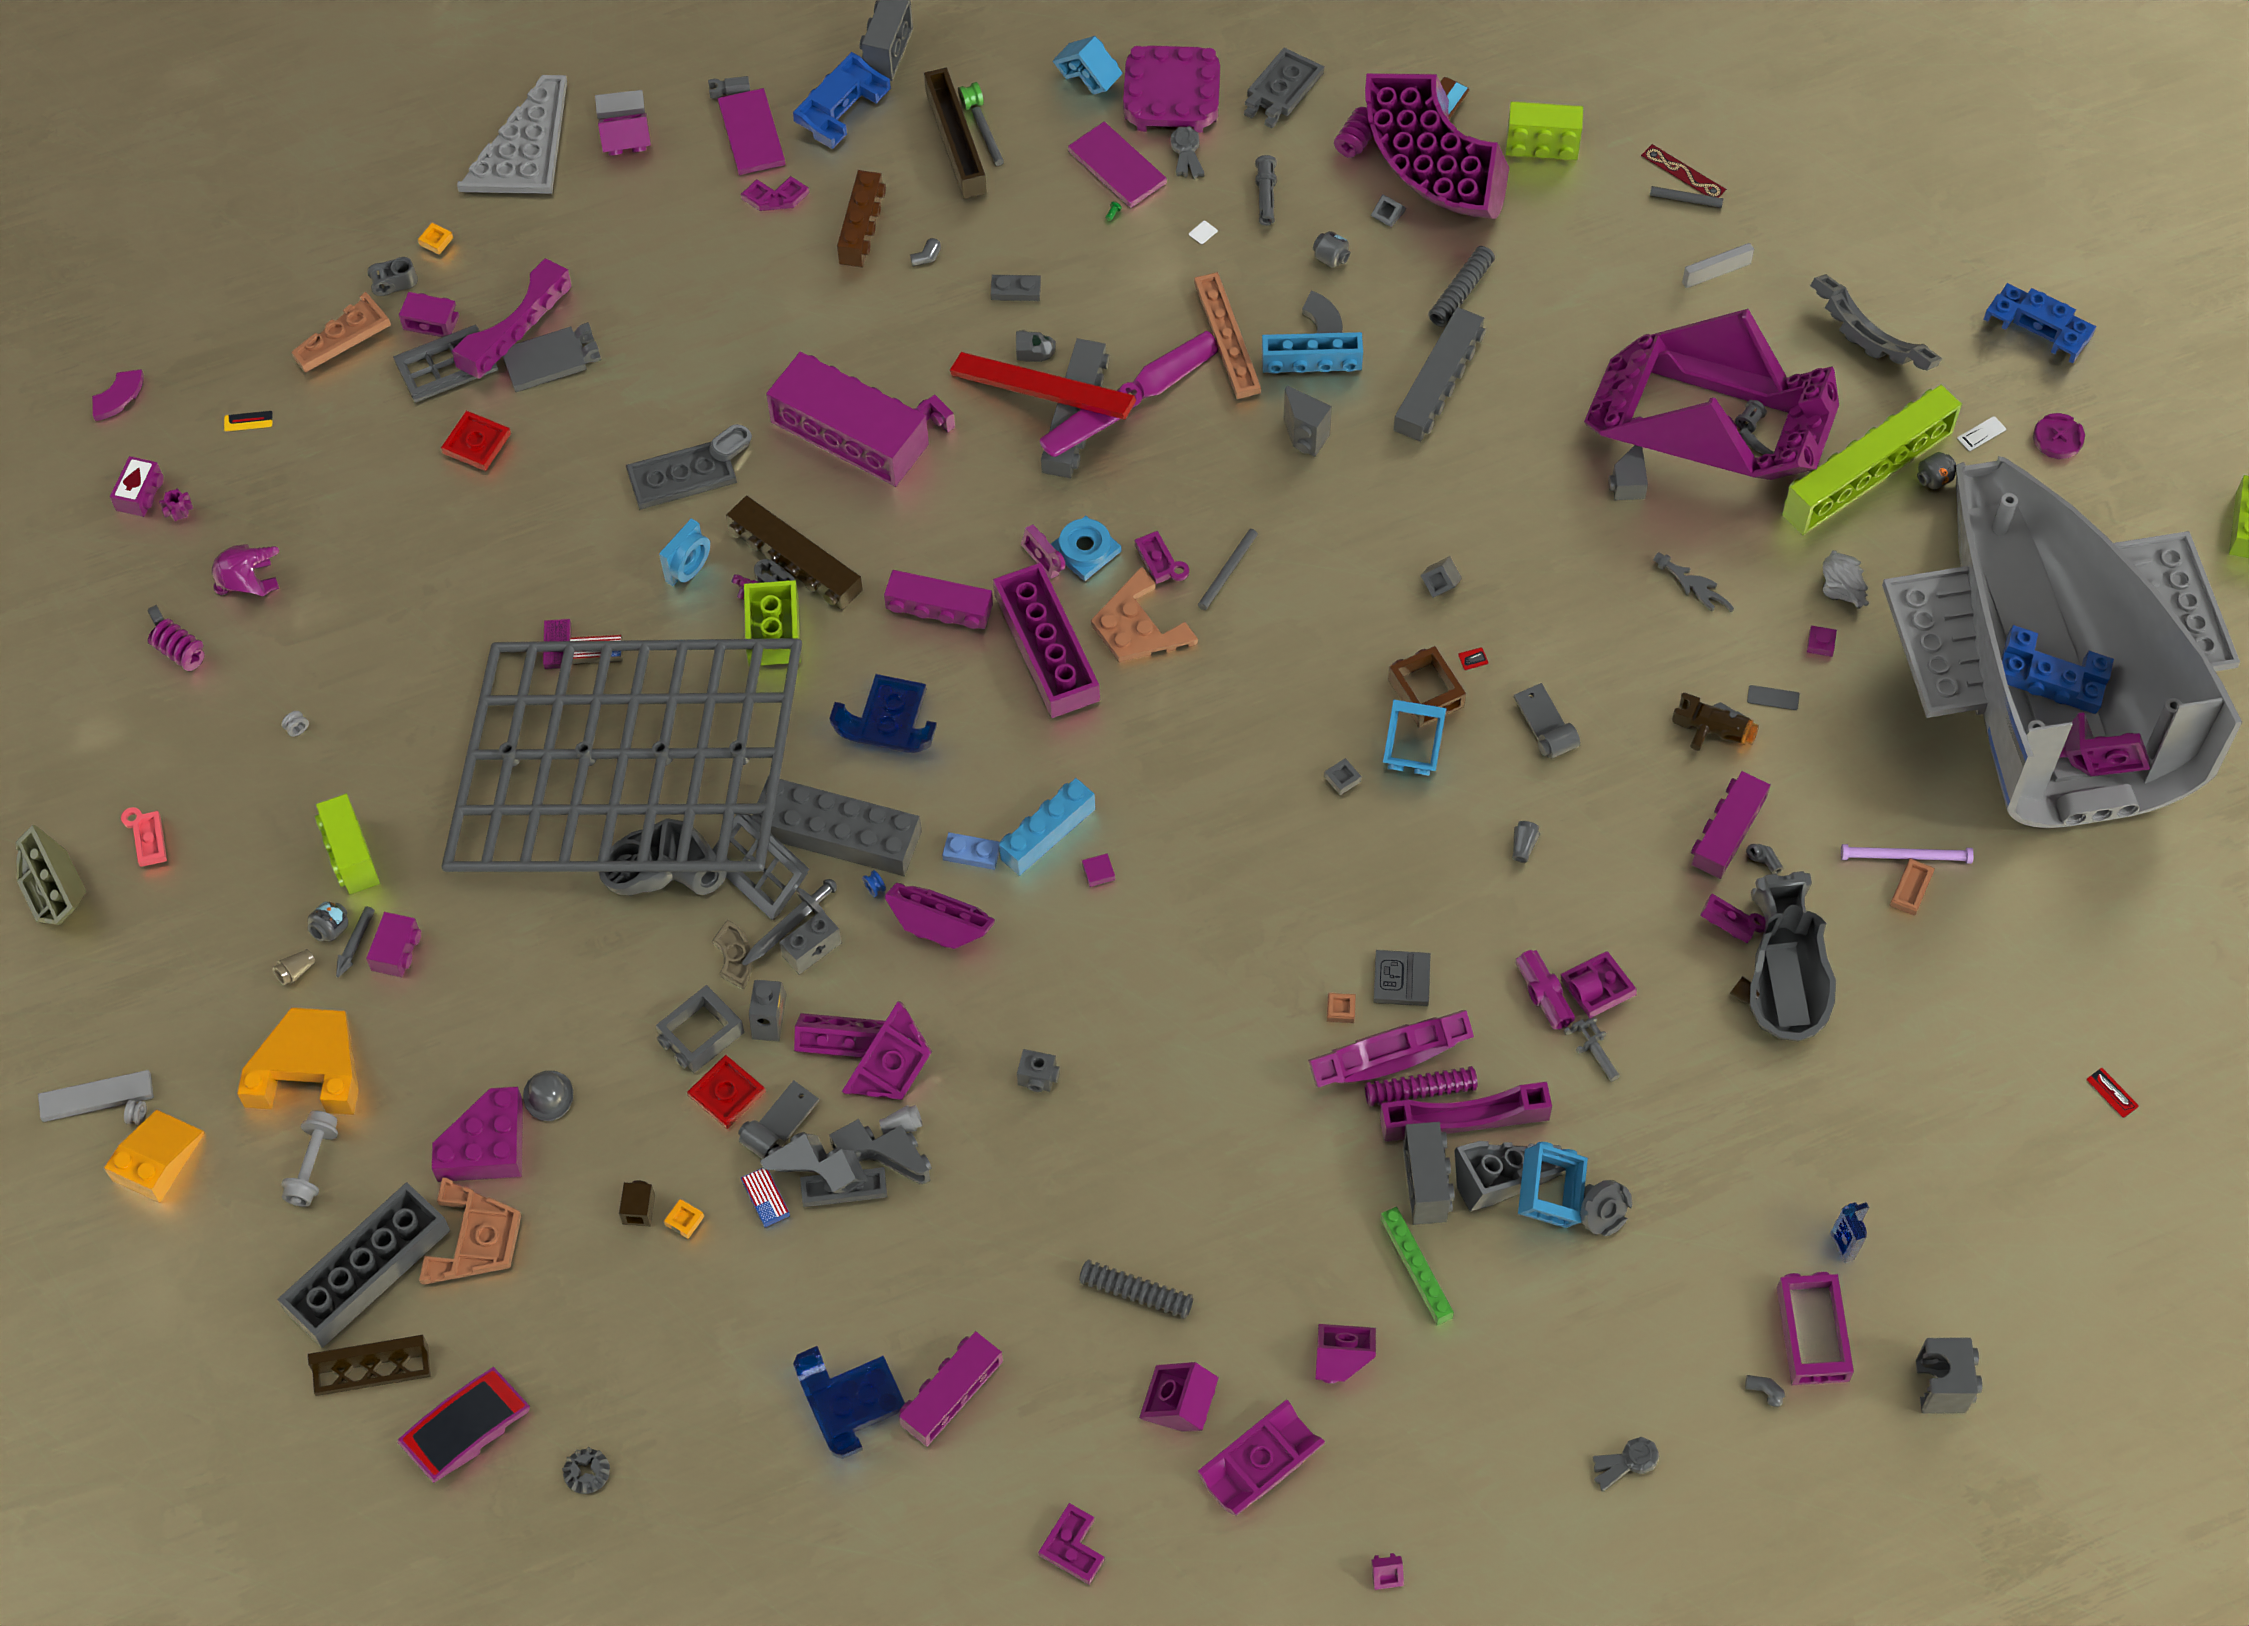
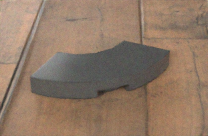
M1311 290L1302 308V314L1309 317L1315 323L1317 333H1342V320L1336 307L1323 295Z

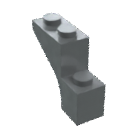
M857 1119L829 1134L833 1149L852 1150L855 1152L859 1162L867 1160L879 1162L918 1184H925L930 1181L929 1170L932 1169L931 1164L925 1154L920 1156L916 1149L918 1143L911 1132L906 1133L902 1125L875 1139L869 1126L863 1127L860 1120Z
M805 1132L791 1137V1142L787 1145L771 1149L768 1152V1156L760 1161L766 1170L817 1172L828 1182L833 1193L847 1194L868 1181L854 1151L837 1148L826 1154L818 1135Z

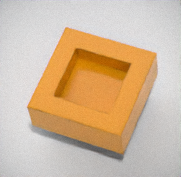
M431 223L418 238L420 246L440 255L453 239L451 231Z
M679 1199L664 1220L665 1226L689 1239L704 1218V1214L702 1211Z

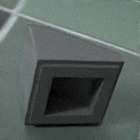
M1382 195L1371 216L1392 227L1407 208Z

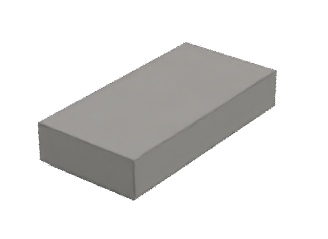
M642 90L595 95L598 119L645 113Z

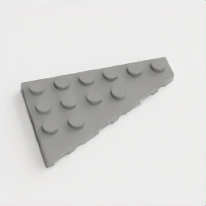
M542 75L536 82V86L528 92V98L521 107L517 106L507 119V123L498 130L499 135L491 144L488 143L483 149L477 161L469 167V173L462 181H458L457 187L459 192L552 194L567 88L566 75Z

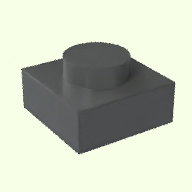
M1346 758L1324 772L1325 779L1339 795L1359 784L1362 776Z

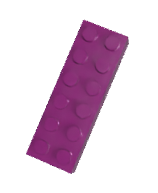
M1040 562L993 579L996 601L1051 719L1099 702L1100 685L1042 563Z

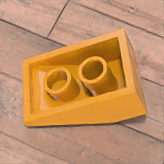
M156 1109L118 1145L104 1169L113 1182L160 1203L205 1132Z

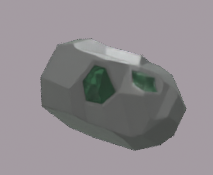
M1016 331L1017 360L1042 362L1050 359L1055 353L1056 341L1050 336H1045L1041 332Z

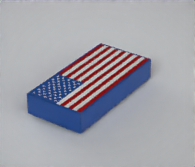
M761 1168L741 1177V1181L764 1228L790 1216L769 1170Z

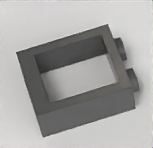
M707 985L656 1025L659 1035L657 1040L665 1050L670 1048L676 1054L674 1058L678 1064L684 1069L688 1067L693 1073L697 1072L745 1033L742 1020ZM704 1006L724 1027L691 1053L672 1031Z

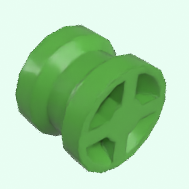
M977 82L971 83L969 87H958L959 98L964 110L970 109L973 105H984L982 91Z

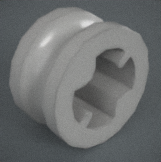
M293 711L285 716L281 725L290 736L296 737L307 729L309 721L303 717L300 711Z
M129 1100L124 1111V1121L126 1124L131 1125L135 1122V1125L139 1126L145 1121L147 1111L145 1101L136 1103L135 1100Z

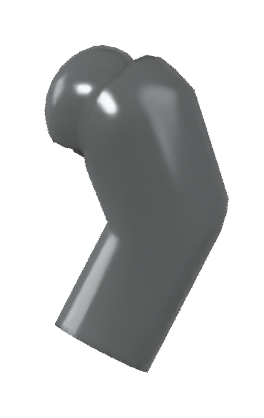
M930 238L927 240L922 252L910 254L912 266L934 262L941 250L940 241Z

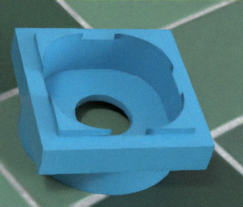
M1087 516L1067 524L1062 530L1060 537L1051 543L1054 549L1058 550L1064 557L1065 565L1084 582L1121 552V545L1110 537L1107 528L1102 523ZM1081 537H1089L1093 540L1094 545L1089 550H1081L1077 547L1076 542Z
M692 518L659 553L665 582L671 586H674L678 581L687 582L695 577L705 564L710 552V540L701 534L700 524Z

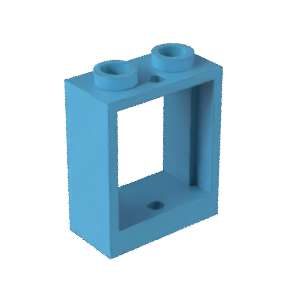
M1393 700L1383 763H1389L1388 769L1404 771V766L1415 768L1414 773L1430 776V771H1436L1446 708ZM1399 712L1438 718L1430 764L1392 757Z
M1537 1142L1536 1145L1525 1149L1518 1214L1564 1228L1581 1223L1580 1212L1584 1200L1588 1158L1577 1155V1151L1572 1149L1560 1150L1554 1148L1553 1144L1548 1142ZM1542 1161L1566 1168L1562 1206L1538 1199Z

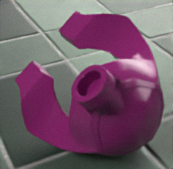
M243 544L224 550L215 558L212 565L215 593L225 595L229 591H241L264 597L269 592L279 589L276 577L259 580L254 573V569L271 566L269 558L279 553L278 547L249 548L248 544Z

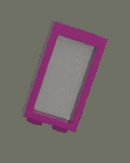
M1817 1272L1812 1276H1801L1798 1273H1791L1781 1277L1777 1286V1294L1791 1384L1808 1385L1850 1382L1854 1369L1838 1274Z

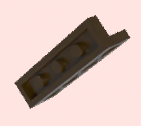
M423 1335L308 1354V1365L313 1373L315 1396L431 1377L428 1343ZM422 1357L423 1370L410 1371L404 1367L411 1358ZM390 1362L396 1366L392 1373L387 1376H381L376 1372L382 1363ZM362 1367L367 1371L361 1380L352 1381L347 1377L353 1368ZM333 1372L339 1376L332 1385L321 1387V1373Z

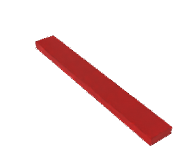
M964 352L959 354L950 369L951 375L1124 420L1136 402L1135 396Z

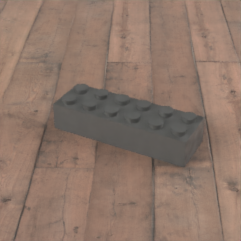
M769 776L757 803H765ZM779 780L771 834L782 844L905 877L922 832L920 816L794 782ZM753 814L752 816L761 824L763 814Z
M406 1182L277 1300L284 1312L323 1348L449 1233V1226L445 1218Z

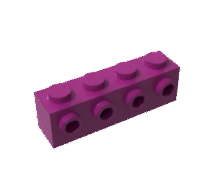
M892 570L884 593L885 607L892 612L913 614L919 618H932L946 624L965 625L970 629L979 628L985 630L993 606L992 590Z
M1741 771L1737 780L1731 779L1726 789L1728 796L1725 800L1722 798L1719 800L1714 811L1717 814L1714 820L1709 818L1702 832L1705 834L1702 841L1697 839L1691 850V854L1694 855L1692 866L1719 879L1722 878L1767 799L1771 784Z
M976 1331L970 1338L966 1336L962 1339L957 1347L958 1351L951 1359L947 1357L940 1364L939 1372L932 1380L930 1378L921 1385L917 1397L913 1401L908 1400L899 1412L901 1426L926 1447L929 1446L1003 1363L1002 1351Z

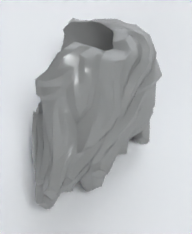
M1832 550L1831 554L1825 558L1822 567L1825 577V584L1822 590L1824 594L1832 600L1841 599L1852 602L1857 608H1861L1863 605L1867 606L1869 602L1866 600L1867 594L1865 591L1868 590V586L1863 580L1862 573L1864 570L1859 566L1861 562L1855 557Z

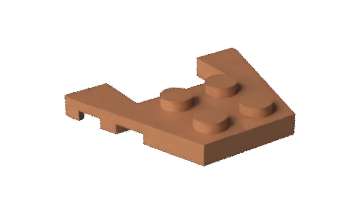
M1143 567L1129 579L1091 620V626L1118 662L1151 656V653L1166 650L1168 652L1176 650V647L1188 645V647L1198 644V638L1185 622L1161 634L1136 601V599L1155 589V582Z
M442 1178L437 1199L440 1206L465 1208L454 1259L424 1256L419 1278L421 1284H430L510 1268L522 1216L520 1211L492 1198H485L465 1186L463 1188L454 1184L450 1179Z

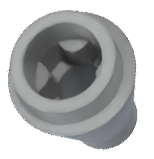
M906 1105L886 1118L879 1120L883 1134L901 1125L906 1132L917 1131V1128L923 1126L916 1105L911 1107Z

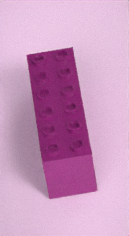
M801 351L766 393L771 423L894 487L899 484L929 445L926 415L916 408L912 409L904 405L899 399L891 398L883 394L879 389L869 387L861 383L856 377H850L840 372L836 367L828 366L820 362L815 356H808Z

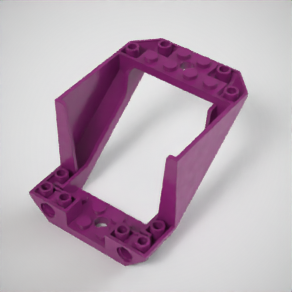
M1744 309L1659 333L1645 334L1636 339L1610 359L1584 422L1586 426L1603 437L1754 478L1778 479L1817 469L1839 408L1835 370L1833 366L1823 369L1817 368L1811 372L1794 374L1787 377L1749 309ZM1654 373L1746 401L1757 400L1766 407L1787 412L1788 415L1774 453L1764 454L1755 458L1715 397L1710 398L1708 402L1646 418L1641 416L1632 418L1650 374Z

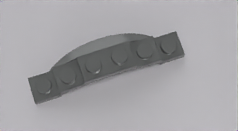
M1827 274L1814 278L1810 286L1816 290L1817 295L1821 298L1829 299L1825 309L1831 312V316L1834 319L1843 321L1839 331L1845 334V338L1848 341L1863 347L1866 354L1873 358L1889 355V358L1897 364L1913 361L1917 368L1926 371L1939 365L1942 358L1931 351L1925 344H1912L1898 340L1875 326L1856 306L1845 286L1839 284Z

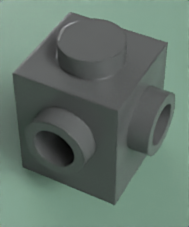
M1023 1049L1017 1071L1018 1085L1027 1087L1034 1092H1042L1043 1090L1050 1092L1052 1083L1058 1082L1060 1067L1056 1066V1055Z

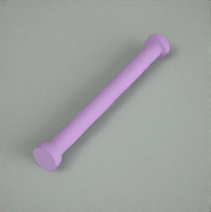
M1842 844L1841 860H1848V858H1911L1915 860L1965 861L1966 864H1972L1973 848H1966L1965 850L1849 847L1848 844Z

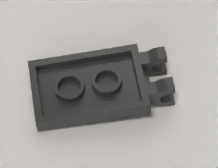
M1283 48L1247 90L1248 99L1245 101V105L1248 107L1244 111V115L1253 118L1259 106L1267 109L1265 115L1268 118L1265 120L1264 125L1273 128L1278 122L1281 113L1288 116L1324 74L1325 66L1287 48Z
M589 322L580 325L574 332L570 326L514 344L506 355L503 356L514 390L519 392L587 370L586 363L600 361L601 357Z

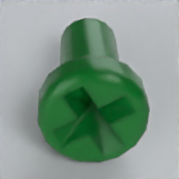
M1111 202V209L1105 217L1106 220L1112 221L1116 212L1122 209L1119 203Z

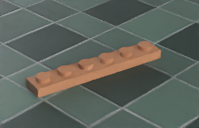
M1218 272L1195 277L1194 284L1213 336L1216 339L1218 350L1236 398L1240 399L1260 394L1261 386Z

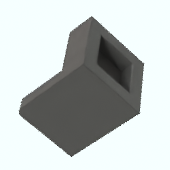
M1450 556L1430 565L1421 574L1433 598L1455 588L1462 579Z

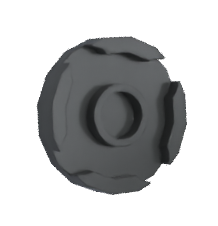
M1604 1180L1595 1186L1592 1184L1586 1185L1580 1212L1581 1221L1585 1228L1596 1235L1609 1236L1617 1232L1628 1219L1624 1217L1627 1208H1632L1631 1193L1627 1187L1614 1180Z

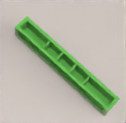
M1394 1207L1381 1213L1380 1220L1436 1325L1453 1319L1454 1312L1399 1209Z

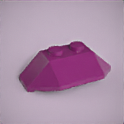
M896 882L885 895L887 903L905 931L913 933L916 937L937 942L939 945L947 948L956 949L983 937L995 922L994 918L989 917L987 913L978 907L930 889L905 886L902 883Z

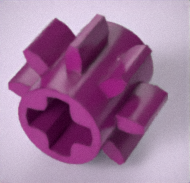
M178 488L165 492L164 500L159 501L164 517L171 516L174 521L187 518L189 510L194 508L188 492L182 494Z

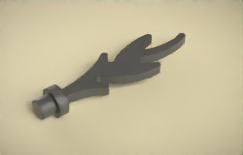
M1660 552L1656 554L1653 561L1658 563V567L1662 570L1666 567L1678 579L1686 595H1689L1690 588H1692L1696 597L1709 610L1714 611L1715 606L1709 601V599H1713L1724 605L1730 612H1733V606L1724 597L1707 589V587L1717 588V583L1702 576H1686L1684 574L1690 572L1689 567H1681L1671 563V557L1667 554L1665 556Z

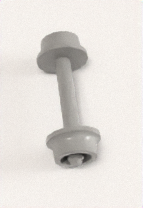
M311 1111L307 1120L301 1124V1129L311 1135V1139L298 1178H285L281 1184L284 1188L283 1200L294 1206H309L313 1197L319 1193L318 1187L308 1181L322 1139H335L338 1135L336 1130L338 1120L333 1115L323 1111Z

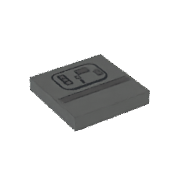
M1376 950L1374 1003L1428 1006L1431 953Z

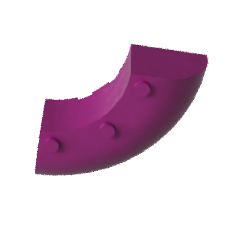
M1367 73L1365 100L1367 103L1368 121L1381 153L1397 176L1423 198L1442 208L1468 216L1496 219L1503 207L1509 166L1498 142H1487L1470 136L1467 137L1457 130L1449 121V99L1437 74Z

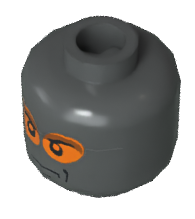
M1941 452L1920 461L1918 466V480L1923 486H1928L1934 490L1954 480L1956 475L1954 459L1949 454Z

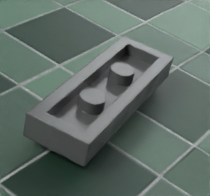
M882 1167L863 1170L868 1181L847 1194L833 1193L828 1182L821 1175L800 1177L803 1207L887 1198L885 1169Z

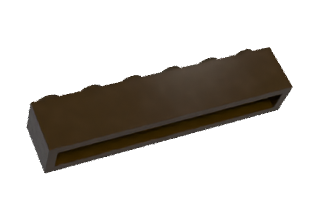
M947 67L925 72V92L963 199L987 194L986 175Z
M746 495L726 514L728 530L734 537L742 538L754 551L759 550L767 559L780 565L794 579L798 578L802 581L811 592L816 591L823 596V599L829 605H835L843 610L863 591L860 575Z

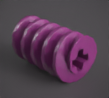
M1367 107L1356 108L1334 139V146L1337 151L1347 158H1353L1355 154H1361L1368 141L1373 137L1368 121Z
M169 618L161 621L148 636V644L160 650L162 654L175 661L177 665L182 666L186 671H193L198 668L204 660L203 642L196 640L194 635L188 634V631L181 629L178 624H174Z

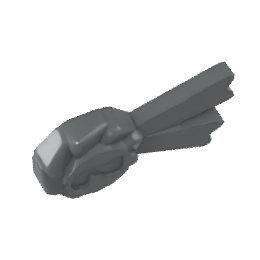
M1190 126L1178 127L1171 134L1170 139L1171 148L1179 154L1176 176L1183 175L1187 177L1189 166L1193 179H1196L1198 176L1203 177L1204 170L1195 154L1200 144L1199 134Z
M1644 1437L1629 1440L1622 1454L1593 1456L1595 1463L1594 1471H1605L1594 1479L1596 1483L1600 1484L1601 1490L1605 1491L1629 1471L1638 1474L1652 1471L1660 1457L1655 1443Z

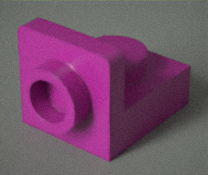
M935 394L929 399L920 402L916 409H919L926 415V421L931 418L936 426H941L947 432L955 428L954 413Z

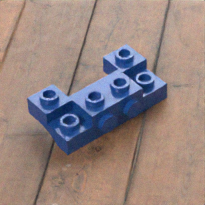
M851 52L831 74L825 76L823 82L816 89H813L809 96L793 112L794 122L813 132L815 140L833 149L847 135L846 125L838 121V119L861 95L877 104L891 89L890 79L871 68L860 56Z
M2009 283L2005 285L2000 294L1996 295L1984 316V320L1987 322L1991 316L2004 321L2002 328L2005 330L2014 319L2013 323L2053 342L2051 353L2056 354L2058 349H2061L2071 354L2069 359L2071 363H2074L2082 349L2089 343L2097 327L2074 316L2076 309L2068 304L2062 303L2033 288L2027 293Z
M2013 625L2007 634L2001 658L2007 684L2027 691L2032 695L2042 696L2059 704H2066L2096 714L2102 705L2105 687L2110 680L2114 659L2088 651L2083 658L2082 666L2035 651L2038 633Z

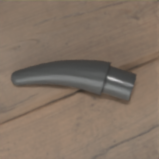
M1746 427L1739 432L1750 448L1763 455L1774 453V451L1764 446Z

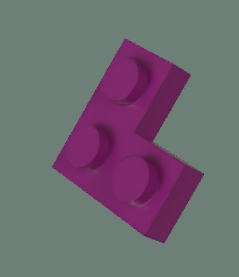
M1069 1503L1038 1552L1040 1557L1090 1585L1105 1561L1104 1556L1081 1543L1094 1523V1517Z

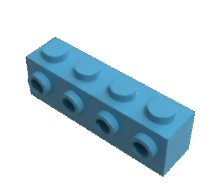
M1362 332L1262 335L1263 373L1352 372L1362 370Z
M1077 778L1070 783H1065L1059 789L1057 795L1051 800L1044 801L1033 816L1026 817L1018 829L1013 833L1006 834L999 844L1001 860L1020 876L1095 810V794Z

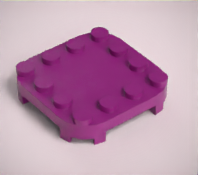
M1134 46L1125 63L1123 97L1125 120L1128 119L1130 123L1137 126L1138 131L1146 132L1147 126L1194 127L1196 132L1201 133L1203 128L1211 125L1213 122H1217L1219 113L1220 62L1216 56V51L1212 48Z

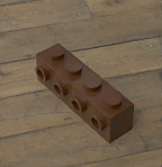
M862 170L857 172L837 244L839 264L863 268L866 255L870 253L871 236L875 235L876 230L875 221L880 216L881 199L886 194V184L882 182V173Z

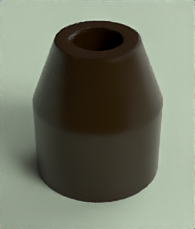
M1742 976L1730 994L1739 1001L1750 1004L1751 982ZM1756 990V999H1757V998L1759 997V995H1760V993L1758 992V990Z

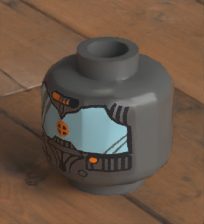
M1332 231L1325 234L1321 233L1313 245L1316 259L1331 268L1345 264L1350 257L1351 252L1348 251V240Z
M323 902L308 916V931L318 941L331 942L335 940L348 927L347 910L339 903Z

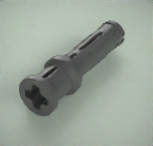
M1262 155L1255 161V166L1258 168L1255 182L1259 187V223L1265 226L1275 222L1274 186L1277 183V176L1275 175L1277 160L1270 155Z

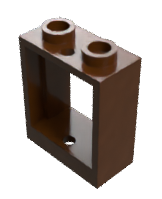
M1436 646L1429 649H1421L1415 655L1405 660L1399 659L1389 666L1388 681L1401 701L1446 708V715L1465 706L1466 692ZM1432 664L1449 691L1424 703H1420L1404 676ZM1410 714L1418 728L1438 719Z

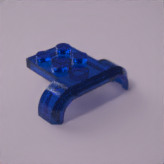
M875 674L862 718L851 714L845 708V704L834 702L829 718L835 731L847 740L907 753H917L928 749L932 744L937 728V723L927 721L924 728H915L927 690L926 684Z
M818 1346L797 1354L793 1365L828 1448L833 1456L840 1459L863 1450L859 1438L856 1437L854 1432L899 1413L905 1404L884 1355L831 1379Z

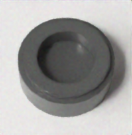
M157 605L148 608V613L155 626H157L164 620V617Z

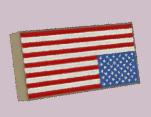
M622 635L570 637V641L623 640ZM575 651L572 664L599 663L601 651ZM612 651L610 662L623 661V651Z

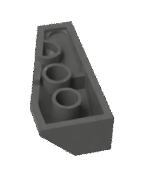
M1477 1141L1456 1147L1454 1152L1457 1189L1470 1212L1492 1206L1520 1194L1525 1149L1536 1144L1513 1146L1510 1142H1503L1502 1145H1491L1488 1141ZM1553 1145L1554 1148L1562 1150L1560 1145ZM1542 1161L1539 1185L1566 1174V1168Z

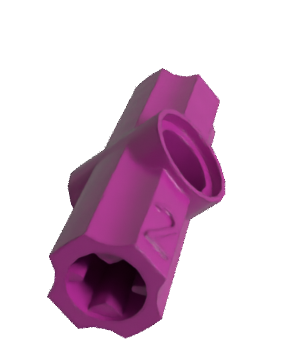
M1528 950L1522 953L1521 956L1516 958L1515 963L1527 983L1531 1000L1536 1006L1541 1007L1553 1030L1566 1028L1574 1021L1575 1016L1563 997L1562 986L1554 973L1550 974L1537 950Z

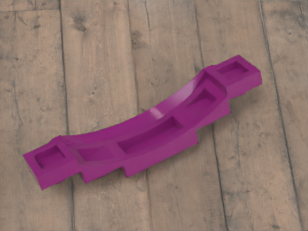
M1461 1010L1439 1018L1433 1017L1415 1024H1405L1377 1033L1308 1061L1316 1087L1334 1082L1351 1083L1364 1081L1413 1067L1454 1047L1457 1042L1473 1038L1474 1035L1467 1011Z

